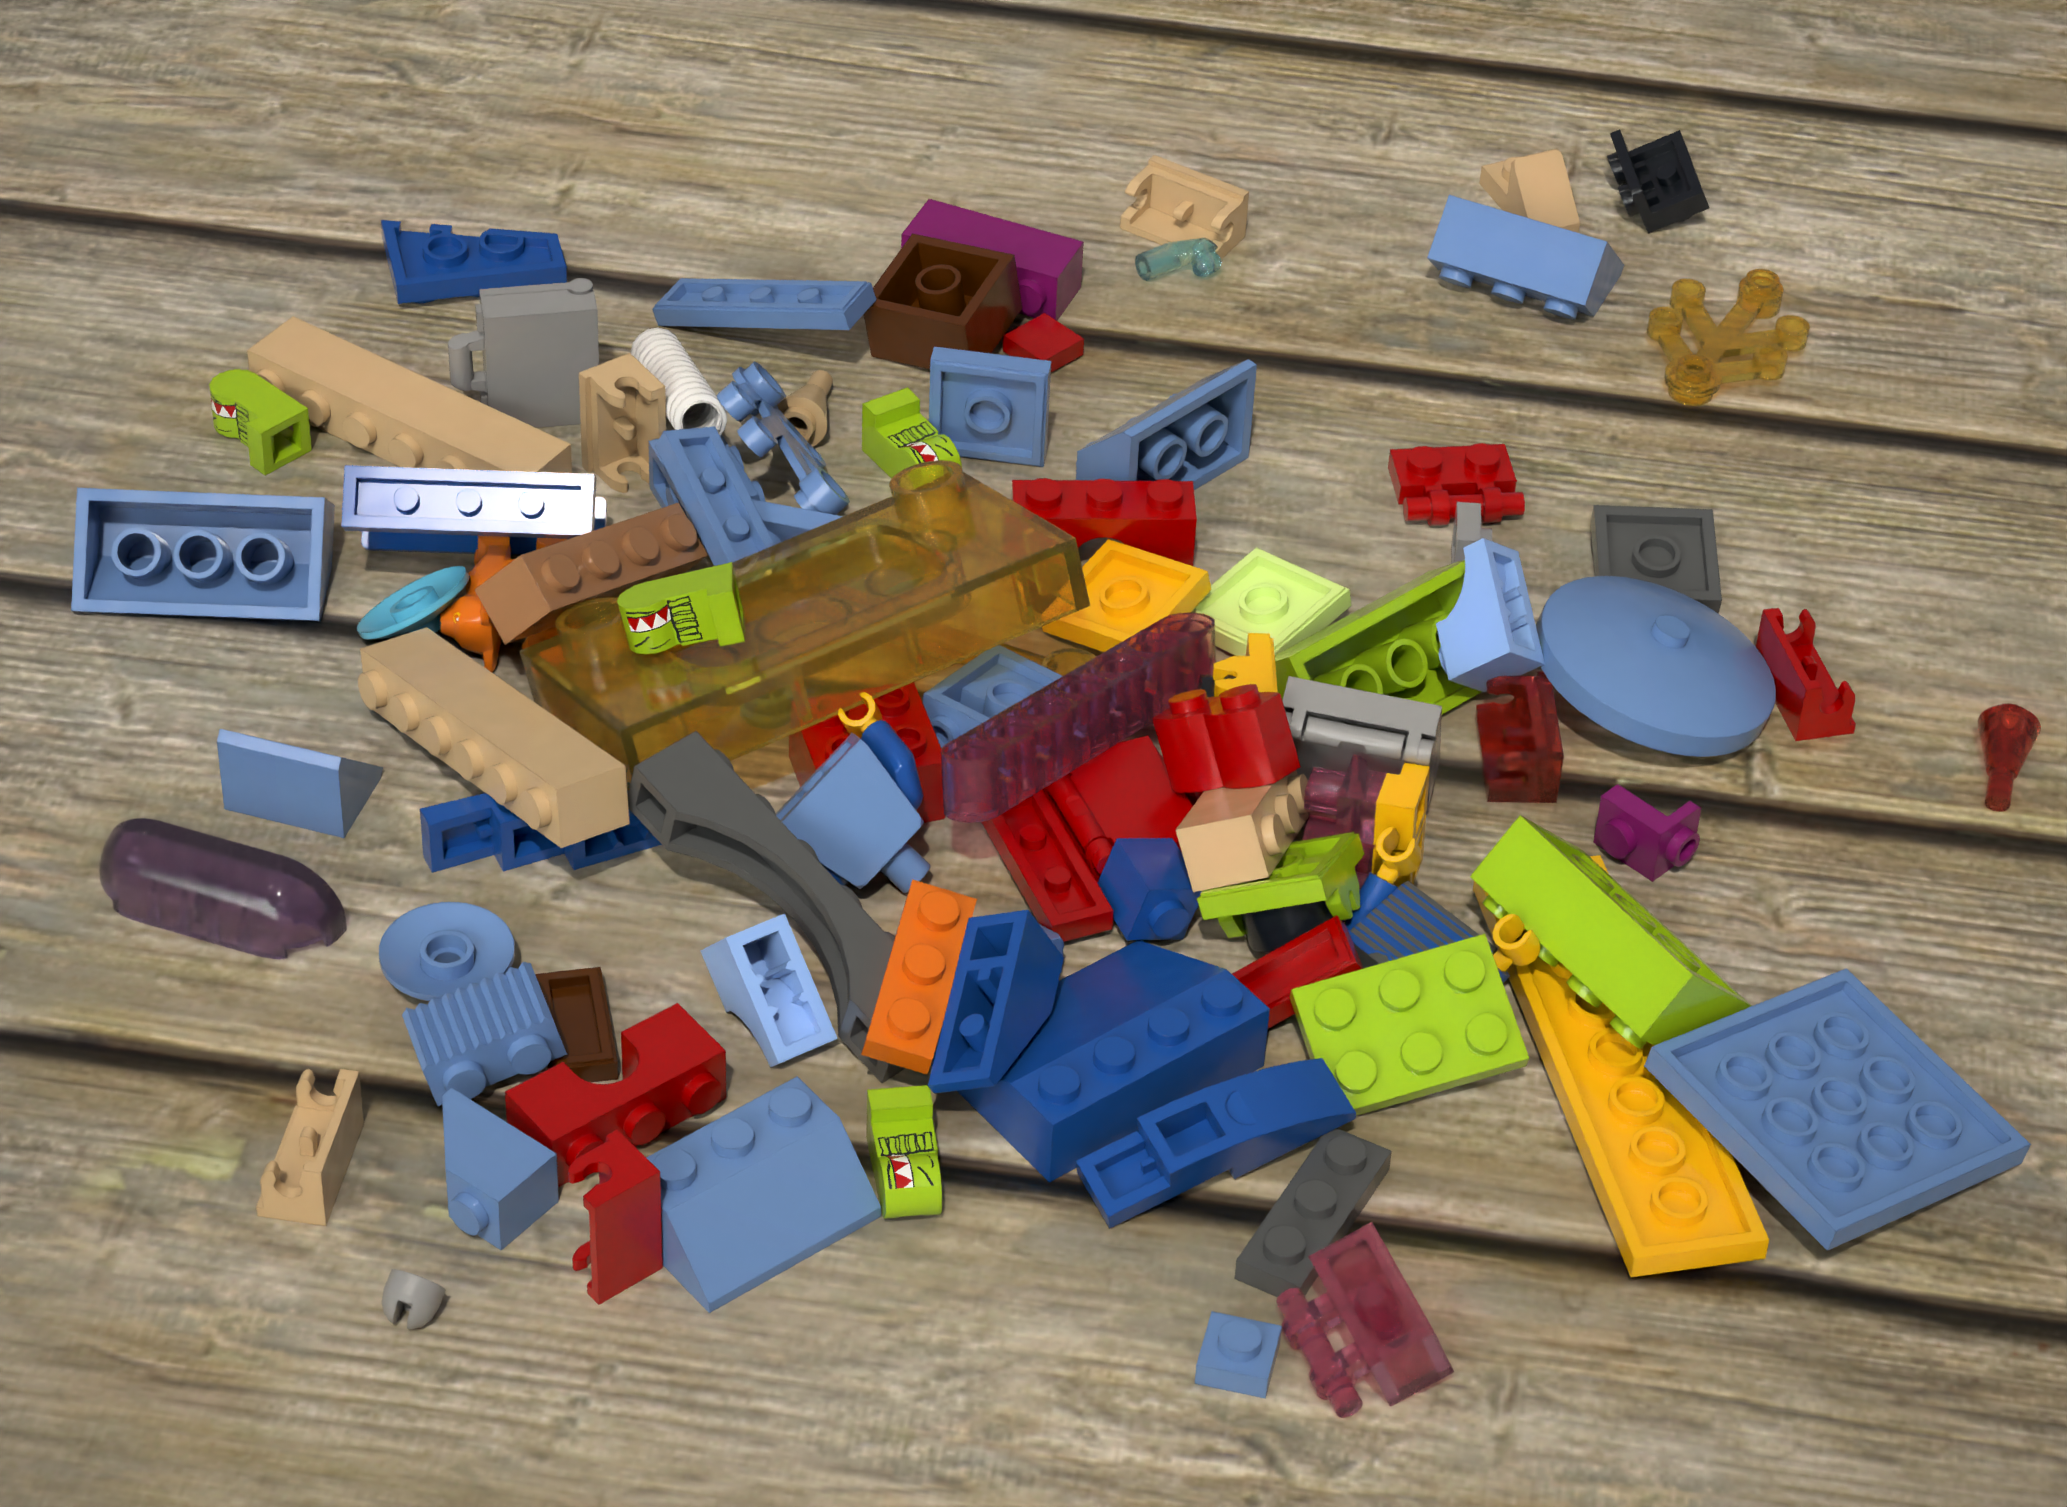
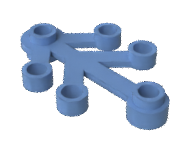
M753 362L747 369L742 367L736 369L732 373L735 381L729 383L716 396L726 411L737 421L741 422L749 414L753 415L737 430L741 439L761 458L778 443L800 480L799 486L801 489L794 495L802 509L837 515L850 503L849 498L839 484L823 469L826 463L821 455L779 410L777 405L786 398L781 386L757 362ZM760 413L763 419L759 420L755 416Z

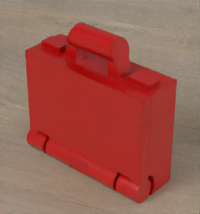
M1148 735L1059 758L1054 755H1048L1043 757L1036 765V772L1041 779L1035 778V785L1040 784L1097 882L1117 838H1173L1181 851L1176 829L1204 792L1179 793L1172 790L1164 759Z

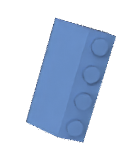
M77 488L71 611L321 622L332 569L335 505L325 497Z

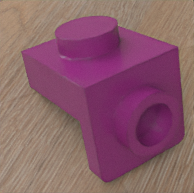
M1617 784L1601 795L1593 843L1653 882L1674 866L1681 867L1685 865L1696 852L1700 842V836L1697 834L1701 807L1692 801H1688L1672 814L1666 816Z

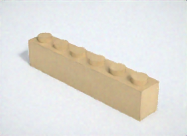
M294 316L247 350L249 371L256 373L307 407L309 424L311 426L317 427L399 467L572 473L570 443Z
M426 627L360 648L363 673L358 677V688L365 705L560 848L630 824L626 767L623 763Z

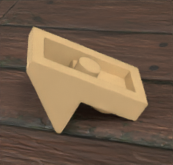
M1558 149L1522 157H1510L1505 161L1481 166L1479 184L1503 211L1573 232H1579L1580 220L1564 159Z

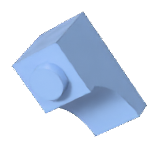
M1482 538L1463 548L1465 575L1460 596L1448 617L1436 623L1441 644L1439 660L1442 668L1448 675L1449 681L1485 692L1543 666L1545 663L1519 552Z
M785 913L728 936L700 951L726 1013L732 1011L745 1023L762 1049L770 1067L838 1039Z

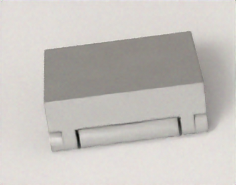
M576 278L566 283L479 289L480 304H475L477 330L455 335L448 342L451 385L462 391H480L481 403L535 428L581 424L579 372L599 365L598 310L592 282L586 278ZM483 350L484 371L473 372L472 351Z
M1288 676L1282 701L1301 766L1296 770L1297 775L1304 774L1308 782L1312 784L1378 797L1386 774L1400 775L1404 762L1430 766L1427 806L1429 807L1440 761L1442 706Z

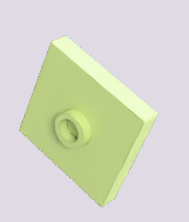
M1256 547L1211 584L1212 590L1184 619L1179 627L1180 630L1236 656H1246L1248 633H1269L1274 641V653L1277 655L1326 628L1352 606L1350 589Z

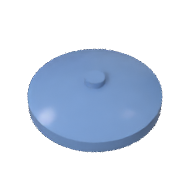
M1595 576L1574 580L1558 588L1549 597L1536 623L1545 665L1541 666V669L1555 689L1589 719L1637 744L1684 756L1709 757L1726 755L1741 750L1755 741L1774 708L1776 700L1774 678L1767 662L1755 645L1723 616L1704 604L1670 588L1643 580L1617 576Z

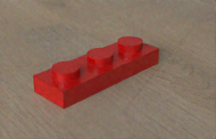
M1040 784L979 798L978 817L1040 925L1058 933L1063 942L1112 930L1114 910Z

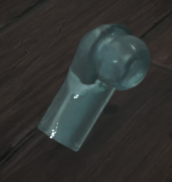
M1203 237L1168 242L1142 252L1135 258V267L1139 276L1145 281L1190 264L1194 274L1202 278L1219 270L1222 260L1215 251L1218 246L1212 240Z

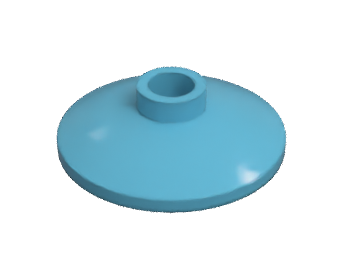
M453 566L438 570L391 594L361 619L357 625L359 635L367 640L384 639L426 627L434 633L440 630V613L453 603L469 581L470 576L466 568L463 566Z

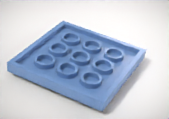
M1847 968L1652 1046L1644 1065L1827 1251L2022 1164L2031 1145Z

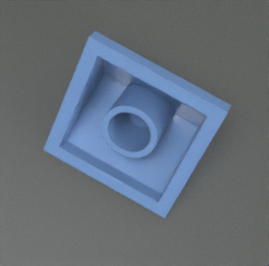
M224 729L219 730L217 738L225 810L345 838L379 783L383 767Z

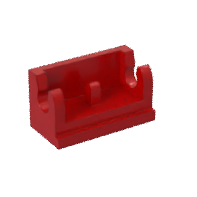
M1763 609L1756 648L1764 657L1771 670L1776 687L1775 704L1795 741L1854 734L1856 723L1852 718L1855 705V694L1847 681H1843L1837 689L1813 645L1816 624L1807 609L1802 610L1799 615L1800 624L1798 628L1789 634H1785L1783 631L1784 620L1780 609Z
M618 1129L606 1135L605 1143L574 1160L568 1170L569 1182L571 1184L583 1181L589 1174L599 1172V1184H596L583 1196V1206L589 1211L590 1241L581 1245L572 1257L573 1270L575 1271L585 1269L591 1263L592 1280L587 1283V1294L598 1305L663 1269L660 1171Z

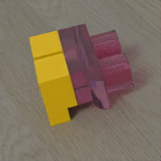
M1353 754L1347 772L1313 767L1305 789L1304 809L1336 815V819L1310 814L1304 830L1303 840L1354 832V834L1359 833L1365 854L1355 866L1359 889L1369 872L1377 874L1383 863L1376 849V841L1379 835L1389 827H1395L1400 835L1398 845L1392 851L1391 856L1403 854L1407 850L1409 842L1415 838L1420 847L1423 860L1430 766L1404 762L1400 775L1368 770L1366 760L1361 756ZM1420 866L1408 875H1398L1394 885L1399 887L1406 881L1414 885Z

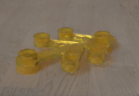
M1766 269L1749 271L1746 277L1739 283L1736 304L1718 327L1704 307L1706 288L1701 282L1693 279H1680L1673 283L1670 297L1671 308L1658 307L1653 309L1649 313L1647 335L1659 343L1670 361L1665 368L1664 381L1672 399L1684 405L1700 406L1712 400L1713 395L1719 390L1721 384L1753 379L1771 381L1778 380L1784 376L1788 359L1786 351H1799L1806 347L1810 330L1809 323L1802 317L1785 315L1777 319L1774 330L1743 334L1754 318L1769 319L1780 312L1784 289L1777 274ZM1683 318L1701 346L1696 354L1691 352L1680 336ZM1753 354L1752 360L1720 363L1724 357Z

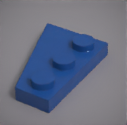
M381 220L382 240L398 304L411 302L429 303L437 299L464 296L480 297L479 289L567 282V266L558 235L555 233L490 228L483 232L480 237L453 234L452 225L431 224L430 233L401 231V221Z

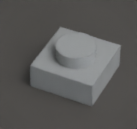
M1457 502L1451 543V564L1465 559L1464 547L1482 538L1492 541V528H1481V503Z

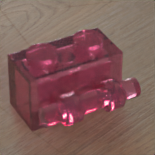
M1373 1222L1308 1256L1327 1291L1326 1293L1308 1302L1300 1288H1290L1277 1297L1276 1304L1284 1317L1281 1326L1288 1342L1294 1349L1302 1350L1311 1367L1308 1376L1315 1392L1321 1399L1329 1400L1336 1415L1340 1418L1349 1417L1361 1409L1363 1402L1354 1385L1358 1378L1369 1372L1372 1373L1390 1407L1454 1373L1433 1328ZM1344 1322L1354 1342L1335 1352L1327 1334L1331 1328Z

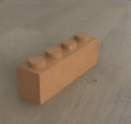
M678 502L522 554L477 587L475 592L506 645L618 605L619 595L628 588L643 582L685 573L706 558L708 554L697 536L694 525L687 518Z

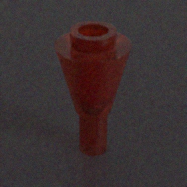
M2009 703L1984 710L1977 721L1986 772L1989 776L1985 805L1988 809L1997 812L2006 811L2010 808L2014 779L2017 778L2041 731V724L2033 713L2019 705Z

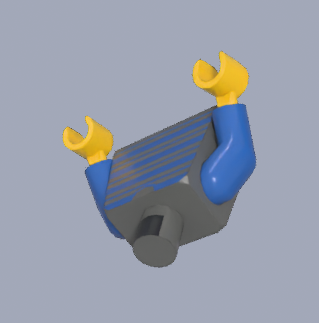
M1389 827L1379 835L1376 841V849L1383 863L1377 874L1369 872L1359 890L1361 907L1358 910H1352L1353 917L1346 919L1344 923L1363 968L1479 935L1411 882L1406 881L1399 887L1394 885L1398 875H1408L1414 872L1420 866L1422 860L1421 850L1415 838L1409 842L1407 850L1403 854L1391 856L1400 838L1395 827ZM1516 914L1506 915L1495 924L1493 940L1498 948L1488 942L1503 984L1510 977L1506 970L1511 964L1517 966L1529 965L1537 959L1540 953V942L1533 930H1528L1519 941L1513 943L1522 935L1525 927Z

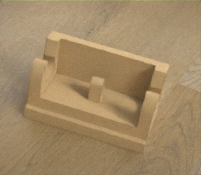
M1153 155L1148 160V165L1130 181L1125 190V194L1137 198L1121 215L1120 229L1213 266L1220 262L1245 238L1249 191L1156 155Z
M631 353L579 372L582 467L588 473L594 471L610 488L622 493L628 492V481L625 476L621 475L622 472H637L642 480L649 483L648 441L659 439L663 431H666L665 386Z
M306 1069L301 1074L296 1087L297 1105H295L276 1157L266 1165L260 1180L261 1196L256 1206L257 1216L327 1226L364 1126L359 1071L340 1069L333 1091L336 1094L334 1096L321 1094L315 1089L313 1084L316 1078L312 1070Z

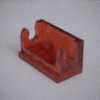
M1537 671V676H1498L1488 680L1486 687L1489 694L1500 695L1506 693L1513 695L1514 699L1505 704L1491 702L1476 705L1475 724L1487 802L1557 803L1564 753L1552 684L1543 671Z

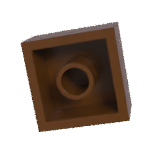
M912 233L873 287L876 301L863 315L871 357L930 369V359L934 347L992 353L1023 308L1015 255Z

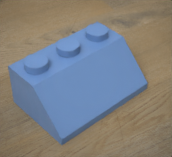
M1452 195L1448 196L1427 257L1438 270H1441L1439 278L1446 282L1465 288H1471L1473 280L1493 286L1491 294L1518 304H1523L1525 296L1545 302L1543 308L1545 311L1571 320L1576 319L1578 312L1594 317L1621 276L1624 268L1623 262L1607 241Z
M1247 359L1203 378L1181 392L1173 394L1167 400L1143 414L1130 419L1127 423L1100 439L1090 442L1084 448L1077 451L1076 480L1155 481L1169 479L1173 481H1193L1195 490L1249 458L1257 364Z
M798 1076L646 1157L660 1171L663 1266L708 1313L881 1217L880 1203L840 1117Z

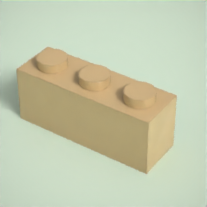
M1295 770L1278 782L1269 785L1242 789L1222 787L1202 793L1176 829L1193 892L1270 877L1291 842L1308 819V813L1312 812L1313 809L1311 788L1304 774L1297 775Z

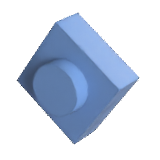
M1211 1311L1196 1364L1195 1384L1266 1399L1280 1347L1282 1326Z

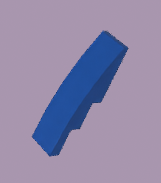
M626 778L627 793L629 792V787L632 778ZM486 793L420 808L423 857L432 873L493 855L503 872L565 854L573 870H577L662 845L630 809L629 825L560 848L540 832L532 829L525 821L506 807L498 804Z

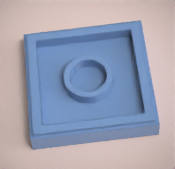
M934 347L930 359L929 422L938 430V434H945L951 439L960 457L1044 467L1047 455L1051 361Z

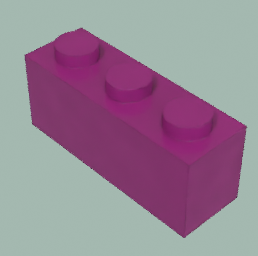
M932 199L927 200L901 235V248L913 233L1015 255L1023 307L1019 314L1036 318L1046 313L1058 321L1081 288L1083 241Z

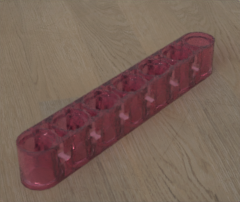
M1192 612L1166 616L944 745L941 748L944 815L954 821L965 823L983 822L996 818L1152 723L1153 717L1170 708L1168 700L1171 697L1198 689L1200 674H1213V664L1216 663L1215 620L1208 615Z

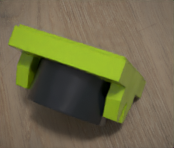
M1354 832L1291 842L1270 877L1203 890L1197 898L1203 920L1218 918V922L1228 938L1244 936L1246 934L1249 946L1253 950L1264 952L1274 951L1336 915L1344 923L1346 919L1353 917L1352 910H1358L1361 907L1359 882L1355 866L1365 854L1359 833L1354 834Z

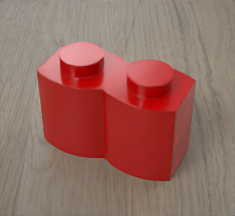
M1256 684L1231 688L1222 692L1219 697H1207L1206 690L1204 689L1183 692L1168 700L1170 708L1152 718L1174 792H1201L1222 787L1230 789L1259 787L1276 783L1301 767L1281 694L1278 692H1259Z

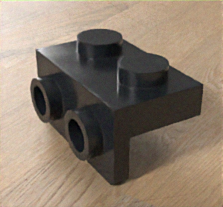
M1620 129L1610 133L1616 152L1607 155V158L1619 185V193L1629 217L1640 213L1648 233L1675 222L1685 221L1693 215L1710 208L1680 130L1629 151Z

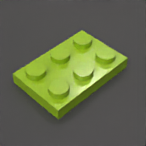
M1486 934L1291 989L1290 1000L1310 1060L1323 1058L1356 1111V1116L1527 1066L1529 1061L1524 1041Z

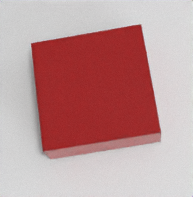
M1043 313L1003 335V352L1009 356L1051 361V372L1083 355L1084 338L1046 313Z

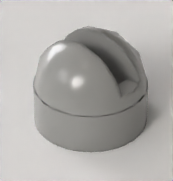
M392 1269L383 1290L381 1301L383 1312L391 1323L396 1324L403 1310L409 1311L407 1329L422 1327L431 1321L438 1311L446 1290L442 1286L418 1275Z

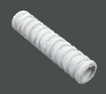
M662 328L647 329L639 334L632 344L630 353L665 386L666 416L674 429L715 426L719 435H721L727 423L726 410L677 337L669 330Z

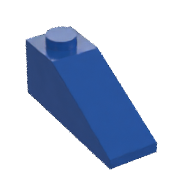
M1029 910L968 918L928 1082V1087L934 1094L996 1086L1051 1014L1064 957Z

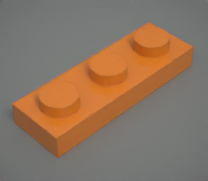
M912 879L861 1055L926 1075L928 1074L944 1021L968 918L973 916L976 898Z

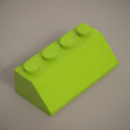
M1465 559L1426 572L1275 655L1278 693L1281 694L1282 700L1288 676L1442 706V714L1481 693L1482 691L1449 681L1448 675L1442 668L1439 660L1441 644L1436 623L1446 619L1457 603L1464 582Z
M1519 815L1470 876L1489 894L1482 902L1483 905L1499 919L1509 914L1518 915L1525 925L1524 928L1527 931L1533 930L1539 939L1540 953L1538 957L1553 967H1556L1559 962L1562 963L1572 973V976L1566 982L1569 987L1594 1007L1598 1008L1603 1002L1616 1015L1611 1020L1610 1025L1623 1038L1639 1049H1642L1647 1042L1653 1045L1660 1044L1752 1006L1582 849Z

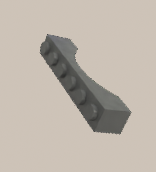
M697 731L635 765L628 792V807L630 811L666 850L699 858L730 871L766 893L784 909L812 942L829 975L837 1006L838 1036L881 1083L904 1070L905 1068L861 1055L895 936L882 930L862 908L856 894L847 886L838 883L819 862L813 848L804 840L797 839L776 816L770 802L762 795L755 794L735 773L727 756L720 750L713 749Z

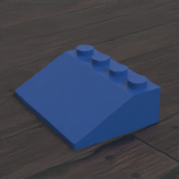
M1137 940L1058 982L1051 1014L996 1086L960 1090L957 1092L1050 1183L1075 1169L1076 1160L1137 1131V1117L1206 1087L1254 1072L1263 1067L1270 1008L1227 969ZM935 1050V1053H934V1057H933L931 1066H933V1062H934L936 1050Z

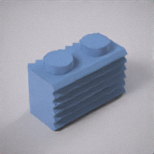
M522 962L519 968L509 967L505 974L496 972L492 979L484 977L480 984L471 982L467 989L458 987L454 994L445 992L441 999L432 998L428 1004L419 1003L415 1010L406 1008L402 1014L421 1069L437 1106L442 1105V1095L451 1088L472 1099L489 1085L517 1074L528 1075L537 1073L544 1069L550 1061L567 1055L531 963Z

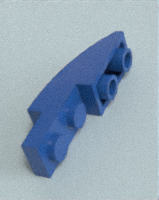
M1323 1058L1268 1067L1206 1087L1137 1117V1131L1076 1160L1077 1174L1110 1229L1227 1170L1236 1179L1356 1119V1111Z

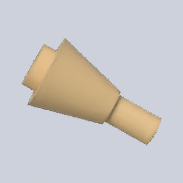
M824 370L814 371L806 385L786 396L777 405L784 416L813 447L823 440L827 432L826 396L833 384V379Z

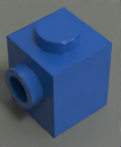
M1117 838L1097 882L1114 910L1113 919L1126 940L1183 939L1195 911L1199 908L1197 898L1202 892H1193L1182 852L1173 838Z

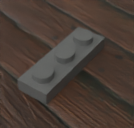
M1338 1128L1322 1135L1237 1258L1234 1279L1299 1306L1388 1173L1392 1151Z

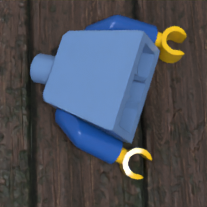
M861 692L859 695L869 709L867 715L860 720H851L846 716L843 709L839 708L838 716L850 735L778 810L776 816L797 839L804 840L813 848L819 862L840 885L845 886L850 882L861 889L880 871L899 890L907 893L912 879L920 881L930 868V864L907 843L924 823L916 811L921 805L924 795L913 753L886 721H882V714L872 696L866 692Z

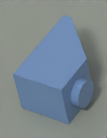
M451 1088L442 1095L449 1217L452 1218L454 1223L463 1232L473 1236L478 1235L496 1248L503 1250L559 1202L557 1153Z

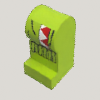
M227 370L212 378L209 386L214 429L223 436L240 439L241 443L249 448L250 465L266 476L312 451L307 407L249 370Z
M908 387L862 403V451L908 495L918 498L945 485L950 486L961 480L962 463L954 443L945 434H938V430L920 413V399Z
M732 562L643 582L628 588L618 597L617 603L630 650L637 654H655L679 644L685 646L718 639L720 647L745 642V611Z
M928 1085L868 1089L866 1139L883 1218L940 1215L942 1212V1186L930 1088Z

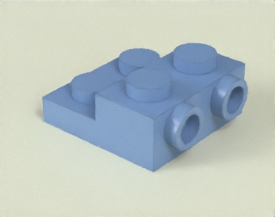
M996 643L923 694L922 703L944 755L950 753L974 763L980 774L990 781L1003 780L1023 787L1038 776L1036 765L1043 757L1048 755L1058 757L1060 740L1096 715L1099 694Z

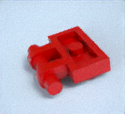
M1477 443L1471 446H1418L1409 449H1390L1388 470L1398 504H1403L1405 521L1427 520L1429 526L1448 525L1450 519H1455L1457 502L1481 503V523H1499L1502 520V516H1520L1524 514L1523 492H1515L1517 480L1505 444L1489 445Z

